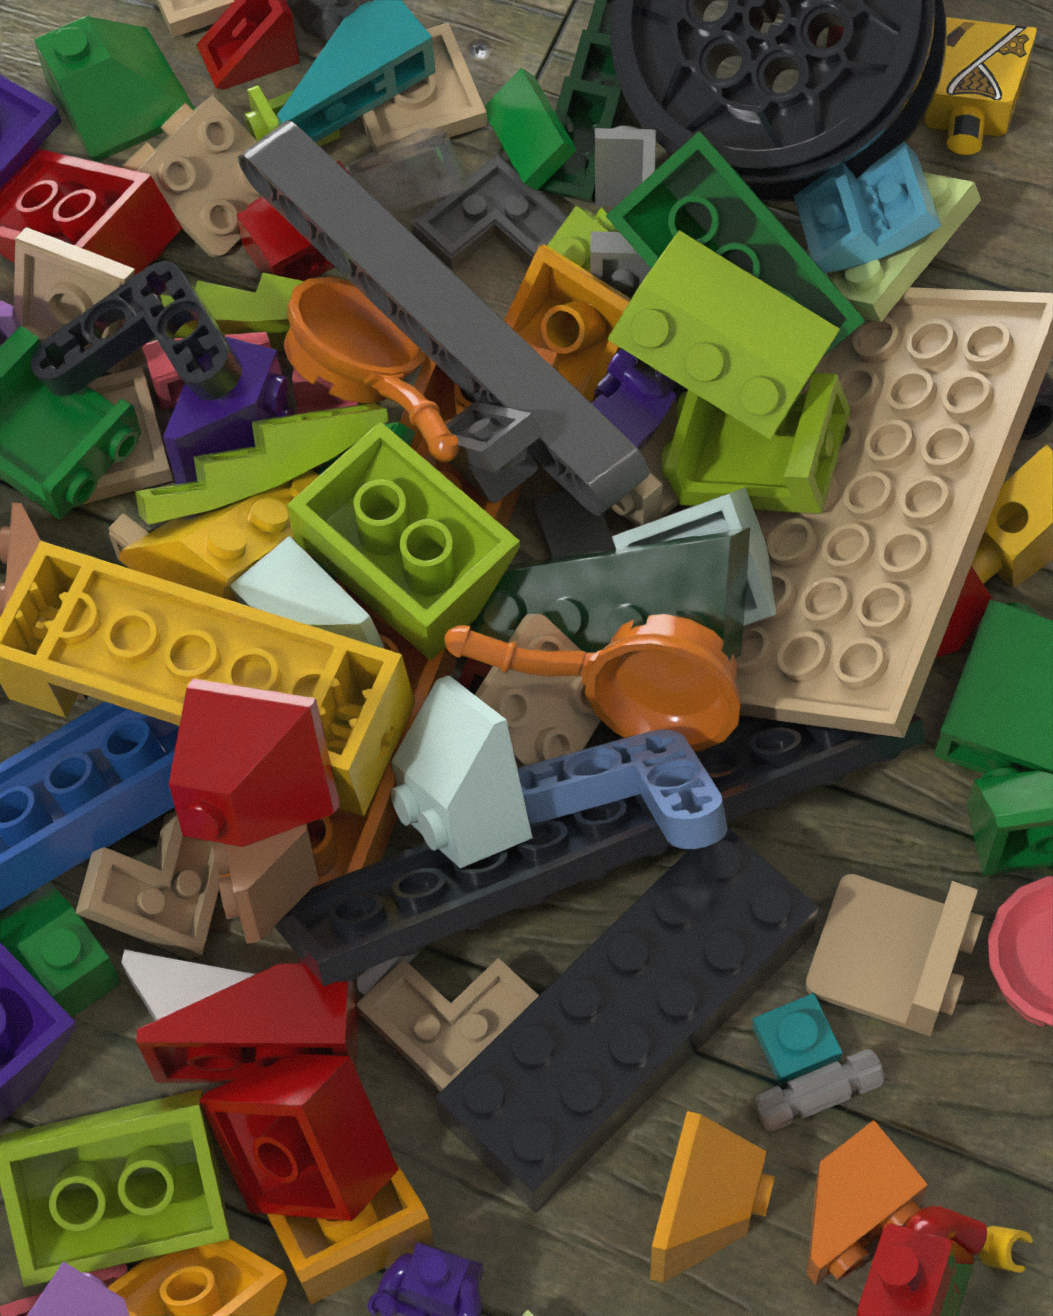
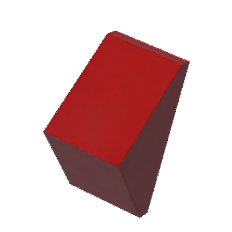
M235 0L196 44L215 88L222 90L300 64L293 17L286 0Z

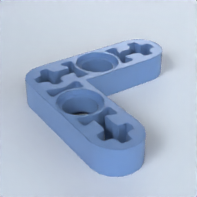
M649 731L517 769L529 824L543 822L641 794L667 841L675 847L681 849L707 847L721 840L728 831L722 796L686 738L677 731Z

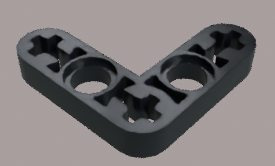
M167 261L158 262L145 268L45 339L37 347L31 360V369L35 376L53 395L61 397L72 395L81 390L154 337L157 338L180 378L199 399L209 401L227 395L236 387L242 374L240 359L195 287L177 265ZM168 290L175 301L165 307L160 295ZM125 319L123 327L115 335L102 339V334L108 326L117 320ZM193 320H199L196 329L189 336L181 340H174L175 334L184 324ZM90 344L92 347L86 350L84 347ZM208 353L212 358L214 367L206 372L198 359Z

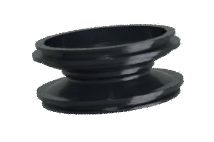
M613 0L610 40L614 69L623 95L639 123L644 129L656 130V142L670 156L700 131L763 202L795 201L794 195L841 163H844L854 174L855 178L858 179L873 163L901 143H906L923 120L934 99L945 62L947 23L943 0H727L728 8L725 14L712 22L703 21L704 12L712 2L717 0ZM777 14H784V20L781 25L771 24L768 33H761L764 22L774 23ZM830 26H841L844 28L840 41L829 48H819L816 46L817 38L825 28ZM732 56L742 58L740 69L735 75L726 79L717 78V70L722 61ZM790 69L799 71L798 81L792 89L780 93L773 91L774 81L780 73Z

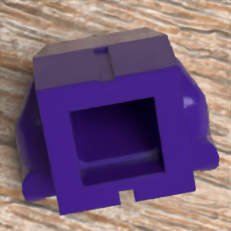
M621 349L609 363V373L598 383L594 392L596 399L591 404L641 451L648 444L677 395L672 390L679 383L658 370L653 373L647 366L642 370L637 369V358Z
M416 1241L412 1253H405L399 1256L383 1273L377 1292L368 1301L370 1316H480L482 1301L479 1284L484 1274L482 1263Z

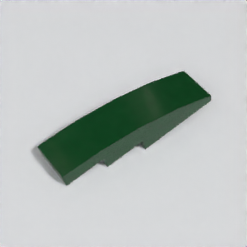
M595 0L587 30L583 29L570 76H565L555 113L577 151L539 188L542 192L592 203L594 199L595 128L613 129L619 127L627 105L616 76L611 52L610 22L613 0Z

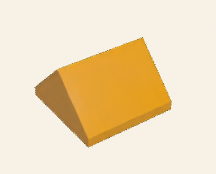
M544 244L539 245L504 322L529 345L558 352V373L592 403L596 399L594 392L598 383L609 373V363L622 349L607 339L631 298Z
M396 1160L395 1163L398 1167L396 1174L353 1221L267 1214L310 1305L393 1264L399 1256L405 1253H412L416 1241L429 1245L434 1243L427 1212Z

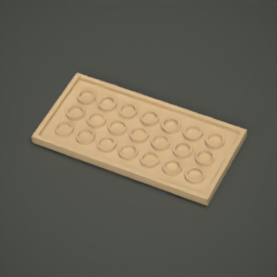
M909 287L882 322L866 319L860 327L820 361L814 373L838 375L851 412L823 513L754 510L768 549L776 615L743 627L742 655L736 658L738 664L736 684L741 696V716L905 737L1052 358L1053 293ZM811 378L807 382L801 394H807Z

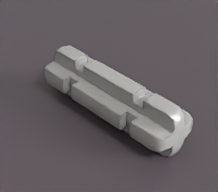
M865 1049L846 1057L847 1062L842 1066L836 1061L788 1081L789 1086H787V1089L782 1090L779 1086L759 1093L755 1097L754 1106L761 1124L767 1131L773 1132L792 1124L793 1116L799 1115L801 1119H804L851 1099L850 1095L855 1090L861 1095L880 1087L884 1083L885 1074L879 1058L873 1050Z

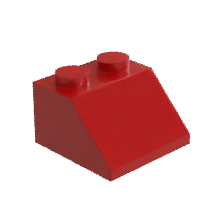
M296 1054L207 1091L199 1099L249 1212L353 1221L398 1171L384 1132L378 1123L361 1083L360 1076L350 1056Z

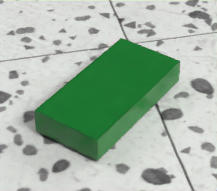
M522 68L484 106L487 112V119L522 182L536 191L577 151L535 76Z

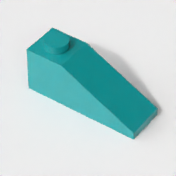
M375 0L363 3L351 15L344 18L278 113V124L281 125L286 120H289L302 129L316 143L434 74L436 69L432 36L402 0Z

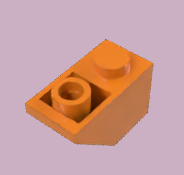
M874 1120L820 1161L815 1183L807 1276L815 1286L830 1274L837 1281L847 1277L869 1257L870 1254L864 1247L882 1234L886 1223L905 1227L907 1219L921 1210L918 1205L923 1200L928 1184Z

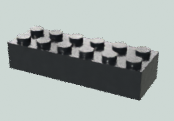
M728 826L726 835L717 843L703 848L689 849L435 1097L439 1120L535 1213L814 934L819 907Z

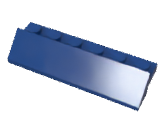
M103 702L0 763V911L17 900L26 897L32 891L74 866L83 863L91 857L93 851L110 846L175 807L169 787V779L179 731L178 725Z

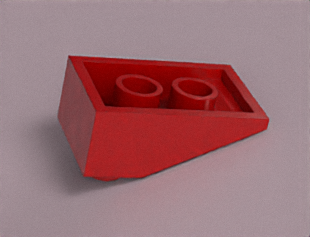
M39 148L0 188V255L14 264L15 238L27 227L134 268V276H136L164 253L167 244L182 229L178 219L150 174Z
M298 958L297 963H279L138 1028L136 1043L156 1083H229L296 1054L350 1056L357 1071L359 1013L357 1012L356 1004L358 1000L353 980L334 982L323 986L301 958Z

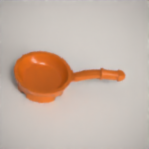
M335 277L310 278L294 287L287 310L290 328L283 346L288 361L298 373L313 385H315L318 376L332 383L329 394L343 400L372 403L389 399L398 403L410 414V422L419 429L427 442L430 455L444 463L453 460L459 452L458 438L456 435L451 434L440 416L439 406L433 401H428L416 388L403 381L423 365L426 354L349 280Z
M666 614L649 615L646 625L632 628L634 620L621 625L612 637L609 645L596 653H585V651L528 650L516 647L517 643L514 641L507 643L472 631L470 626L466 625L455 626L449 629L444 636V643L448 651L454 656L460 658L462 655L500 668L502 673H507L509 669L525 674L548 677L581 676V683L586 685L585 694L595 715L616 734L624 738L655 730H673L681 733L686 738L693 751H702L724 742L739 723L741 696L736 684L738 668L736 659L732 653L729 661L728 657L722 652L724 641L713 630L691 619Z

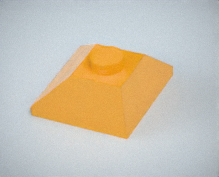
M687 1111L652 1243L650 1280L662 1283L668 1281L746 1236L752 1214L766 1217L775 1176L763 1173L767 1151L705 1116Z
M229 1239L144 1259L107 1288L125 1299L130 1316H274L287 1284V1279L283 1270Z

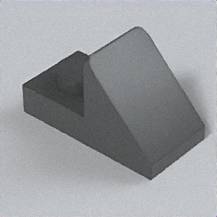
M475 401L446 423L451 434L457 436L459 444L457 456L448 462L489 502H499L537 471L538 463L528 447L543 436L544 433L532 413Z

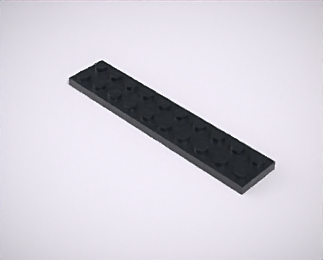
M913 714L904 738L745 716L739 719L737 727L724 742L702 751H694L722 796L726 823L728 825L730 821L756 810L777 807L783 804L788 797L815 786L836 783L845 774L874 762L890 761L898 757L901 751L925 742L922 719L916 714ZM639 794L554 819L529 824L532 839L462 868H459L439 849L434 851L427 843L421 844L312 887L275 925V928L323 986H327L334 982L353 980L362 975L366 969L395 957L419 953L428 944L459 931L478 929L486 925L491 918L518 907L542 903L551 894L582 881H593L603 878L612 869L641 857L662 854L671 847V844L667 841L644 799Z

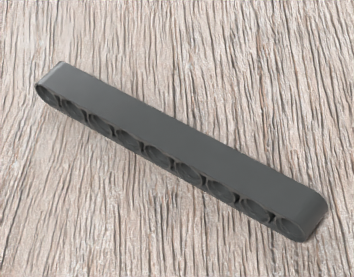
M286 120L238 156L240 168L252 187L472 400L532 413L544 435L528 447L535 460L589 512L596 516H601L648 478L650 474L649 467L638 448L296 124Z

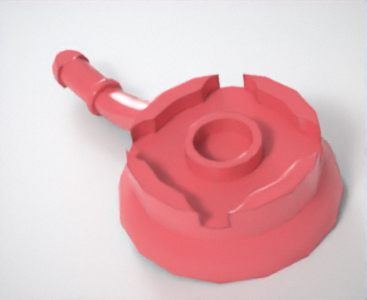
M1047 876L1019 887L998 908L988 935L989 968L1008 1004L1028 1022L1041 1027H1045V1024L1053 1027V876Z

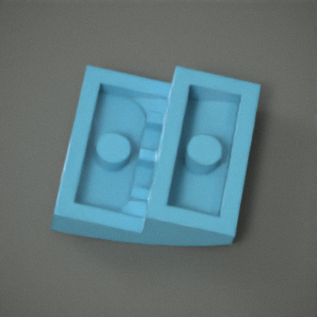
M905 142L870 165L857 179L847 166L841 163L794 195L810 256L824 273L860 266L883 258L922 239L941 226L919 158Z

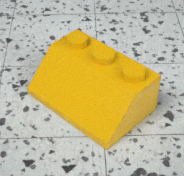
M311 469L275 488L220 508L172 519L122 549L119 560L132 570L239 603L230 585L287 537L290 536L294 540L287 504L320 475Z

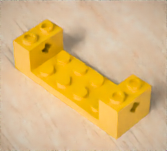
M43 541L39 542L0 617V684L10 700L67 718L78 694L81 693L180 726L186 688L192 679L316 698L340 802L338 808L361 816H365L416 703L402 654Z

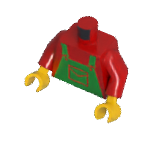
M941 1206L922 1208L907 1219L905 1227L886 1223L882 1230L856 1316H958L975 1262L973 1255L979 1253L982 1263L988 1267L1021 1273L1025 1271L1026 1267L1013 1262L1011 1257L1012 1246L1015 1241L1032 1244L1033 1239L1026 1231L994 1225L987 1227L984 1222Z

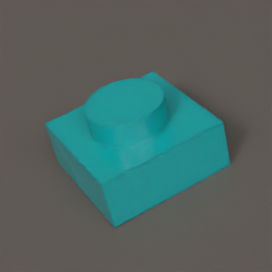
M814 993L752 1018V1029L779 1086L841 1060L842 1050Z

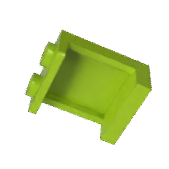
M813 373L807 394L799 395L771 440L692 391L682 392L677 405L678 424L672 442H667L664 446L661 458L662 474L665 479L669 480L680 505L695 506L746 487L754 510L822 514L851 412L838 375Z

